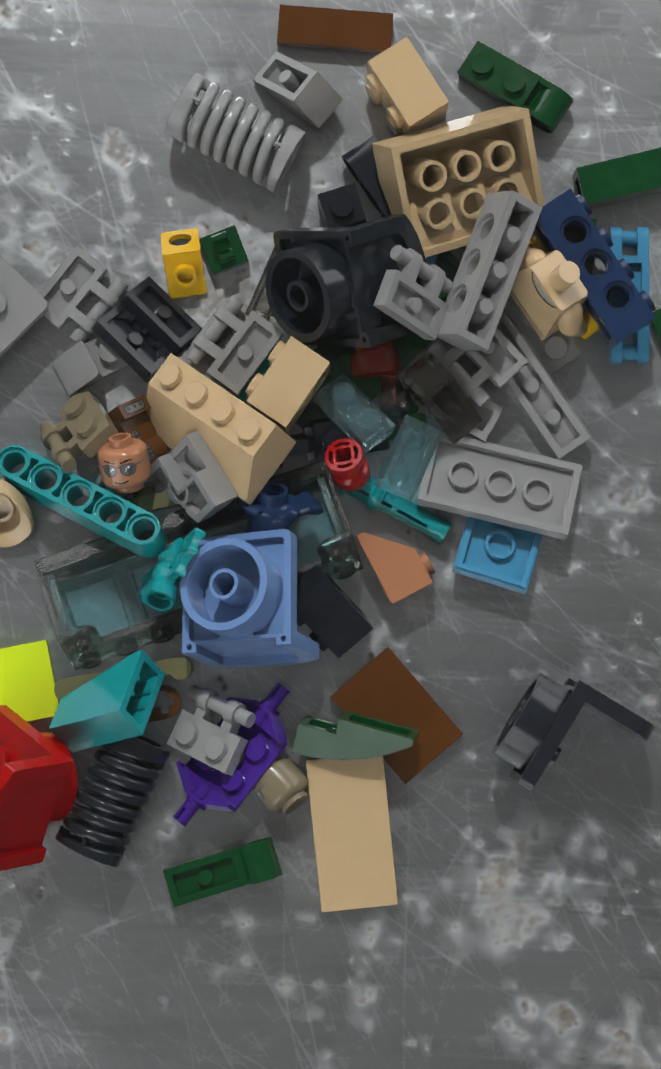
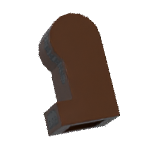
M145 395L118 405L107 414L119 433H130L132 438L141 439L146 443L150 465H152L157 458L168 454V449L162 438L156 434L157 431L146 412L151 407Z

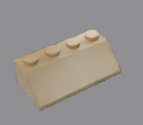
M170 353L148 383L146 399L151 409L146 412L157 431L156 434L162 438L167 447L173 450L187 434L198 430L238 494V497L249 505L252 504L296 444V441L278 425L172 353Z

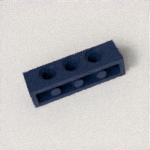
M570 188L543 206L534 230L549 252L558 250L567 261H572L579 267V279L588 291V297L583 304L613 348L649 325L656 318L653 314L656 308L649 295L644 290L639 293L631 281L634 278V273L628 263L623 258L617 260L610 249L613 246V242L602 226L596 228L589 215L592 214V211L587 201L581 194L575 196ZM568 226L580 228L584 235L583 241L580 243L567 241L564 236V229ZM589 258L600 259L605 267L604 273L599 276L591 275L585 268V261ZM610 290L621 291L626 298L625 306L614 308L609 305L606 299L607 292Z

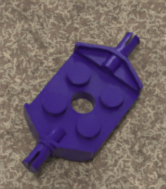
M277 682L267 697L260 702L235 697H228L226 699L227 701L236 700L244 704L246 710L254 713L256 716L255 722L250 728L241 725L237 733L238 736L249 740L244 750V759L236 767L233 776L225 774L191 757L186 765L178 761L176 764L185 792L188 794L186 796L187 800L176 814L173 815L179 823L186 827L199 808L203 811L209 808L222 812H236L288 745L287 733L278 717L280 713L276 710L290 693L287 688ZM223 718L217 724L220 727L223 722Z

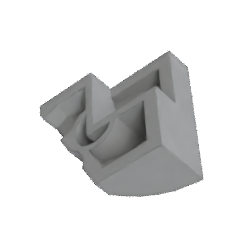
M198 430L187 434L170 453L157 458L151 465V476L148 481L153 482L158 479L168 488L167 497L174 503L180 504L186 513L197 523L208 519L238 497V494Z

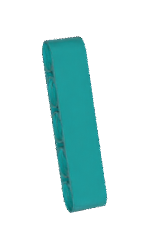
M10 445L0 452V474L5 481L12 484L24 496L139 556L153 558L165 550L167 537L157 517L152 513L72 472L63 471L61 466L22 446ZM25 464L19 472L10 473L15 465ZM57 480L52 488L42 489L46 482ZM89 497L84 505L74 506L78 498ZM114 513L122 514L118 521L106 523L110 515ZM146 530L155 531L151 538L138 540L142 532Z

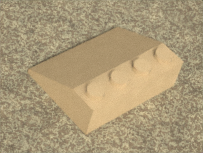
M505 105L372 143L378 179L391 214H405L418 234L425 258L468 244L487 193L513 190L541 207L545 205L530 113L527 108Z

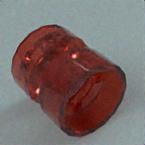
M397 338L370 348L351 347L354 348V353L349 356L352 378H374L401 372L399 350L392 347V343Z

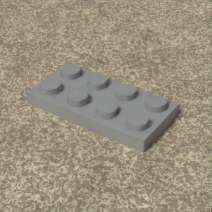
M434 429L416 504L566 540L569 534L583 465Z

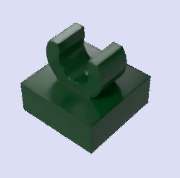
M235 225L200 238L214 276L249 263Z

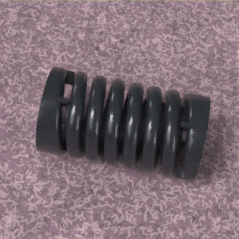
M144 735L101 745L104 749L126 756L134 762L115 756L102 749L95 751L94 758L117 769L125 775L94 762L88 765V772L112 783L120 789L90 776H84L81 780L83 787L105 796L113 802L82 789L77 790L76 800L108 816L99 814L81 804L74 803L70 813L76 817H65L63 819L62 825L55 836L58 842L94 861L113 867L119 866L126 850L124 846H127L131 841L129 834L137 828L135 820L142 817V806L147 805L149 802V795L147 793L154 791L156 787L154 780L161 776V770H163L172 753L167 747ZM91 824H94V825H96V826L102 828V829L105 830L106 832H103V831L99 830L98 828L94 827V826L91 825Z

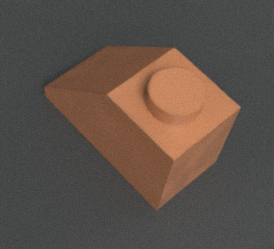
M364 532L356 535V539L390 604L433 583L430 575L434 574L435 570L426 553L418 555L415 548Z

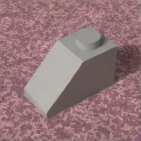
M277 51L253 79L260 88L295 116L317 128H320L332 116L336 107L343 100L318 71Z

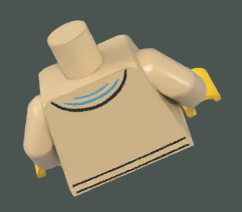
M533 234L510 295L541 340L560 330L565 336H581L585 341L599 327L587 310L583 313L582 304L588 297V291L579 279V267L574 262L567 261L558 250L546 254L537 235Z

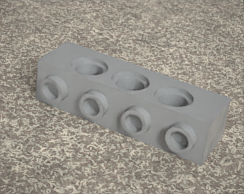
M513 190L487 193L454 278L452 288L447 296L445 303L448 304L437 335L438 338L463 351L489 349L543 207Z

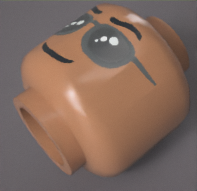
M117 433L111 435L108 438V443L99 448L97 457L101 478L106 486L113 488L116 493H132L144 487V482L151 476V465L145 442L141 439L132 438L130 433Z

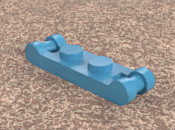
M609 227L608 235L613 242V246L610 249L617 260L623 258L634 273V278L631 281L639 293L644 290L649 295L648 227H636L635 231H622L621 227ZM622 246H635L636 256H622ZM610 290L609 305L614 308L624 307L626 304L624 294L619 290ZM650 324L635 333L636 344H623L622 341L612 348L609 343V362L622 363V360H636V363H649Z

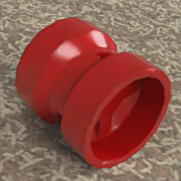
M344 438L336 440L328 446L324 459L335 485L345 491H355L362 488L368 482L371 470L360 444L355 440Z

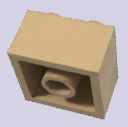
M405 37L368 61L367 75L365 76L368 84L365 85V89L376 105L382 103L386 109L388 116L385 117V120L395 136L435 126L446 118L449 101L408 37Z
M292 336L286 344L281 340L277 343L267 359L270 361L269 369L264 376L257 373L245 391L247 397H249L247 399L248 406L278 425L287 434L331 372V365L328 360Z

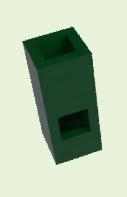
M661 147L576 168L572 176L577 195L581 194L590 208L595 209L661 193Z

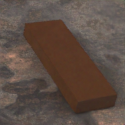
M280 4L277 45L382 53L391 47L393 13Z

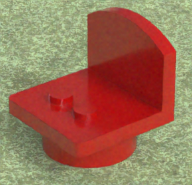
M0 705V871L42 863L47 850L42 843L48 825L62 821L70 813L77 794L75 761L66 745L52 733L37 731L7 705Z

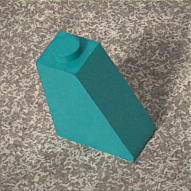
M143 650L136 651L61 698L49 730L72 752L141 736L145 731L165 673Z

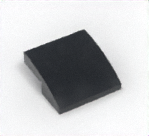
M148 276L126 293L118 305L98 319L92 330L147 382L156 374L170 353L177 356L182 349L194 340L202 330V327Z

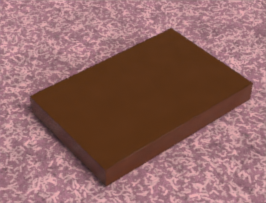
M389 647L384 649L330 696L343 713L350 711L420 730L419 738L412 747L383 755L386 763L405 784L463 735L460 729Z

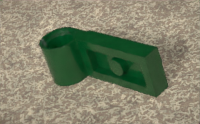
M480 41L476 42L457 71L459 78L506 105L529 109L531 124L549 134L555 131L573 103L572 97L564 90Z
M272 837L255 840L163 869L174 907L248 884L252 885L268 881L283 875Z

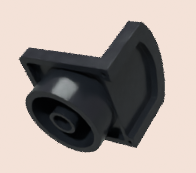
M393 214L354 227L286 228L274 233L273 239L276 255L271 260L267 269L266 295L275 320L290 337H294L304 345L370 348L413 333V331L373 306L386 270H399L397 262L390 257V251L395 245H401L405 249H414L421 254L423 261L426 263L418 234L405 214ZM417 276L416 283L422 286L423 284Z
M539 673L507 720L492 753L513 765L514 768L509 776L520 785L532 791L545 768L550 769L557 760L562 750L559 748V745L583 705L645 741H648L655 727L647 720L581 680L575 682L567 678L562 686L546 675Z

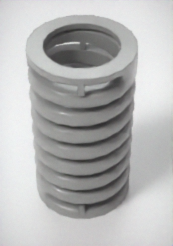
M196 72L179 95L166 123L165 134L182 143L187 142L188 146L193 149L200 148L201 153L205 156L213 155L214 161L218 163L226 161L227 168L231 170L239 168L240 175L244 177L252 175L253 181L256 184L268 188L269 191L276 193L293 166L307 133L294 125H289L279 141H277L285 122L281 118H276L257 149L272 119L270 112L263 111L244 143L246 135L259 112V107L253 103L247 107L235 132L231 136L233 128L246 106V100L241 96L234 100L221 127L217 131L234 97L232 91L228 89L221 93L207 122L204 124L220 90V86L215 82L211 83L203 75ZM201 89L205 91L202 100L198 98ZM196 104V105H198V108L196 109V111H195V113H194V115H193V117H192V115H190V114H191L193 105Z

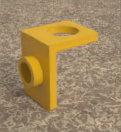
M191 228L161 233L162 256L169 296L174 299L207 293L198 229ZM178 239L190 240V242L185 245H171L173 241Z

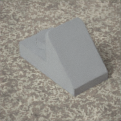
M100 337L87 343L83 341L78 342L52 362L70 397L80 392L85 386L88 388L129 366Z

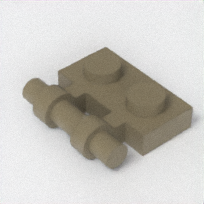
M86 386L77 395L69 398L65 406L59 411L63 419L61 422L54 425L52 421L47 420L40 425L41 440L44 446L51 450L52 460L56 465L61 466L63 471L68 473L76 469V460L84 453L92 459L98 453L99 448L108 443V438L111 435L119 433L97 396Z

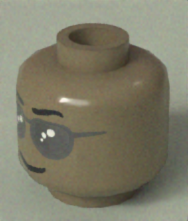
M290 757L276 759L253 788L268 810L274 813L282 811L284 814H289L300 807L309 796L306 792L309 788L308 778Z

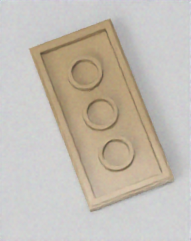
M383 755L349 760L306 758L321 911L331 912L398 905Z

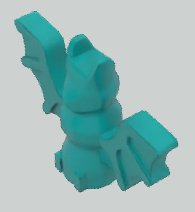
M195 527L184 539L179 537L165 551L158 554L159 563L154 568H151L140 580L142 588L137 595L141 597V602L159 611H166L172 608L177 599V590L181 577L185 576V569L192 557L199 553L198 546L205 537L206 532Z

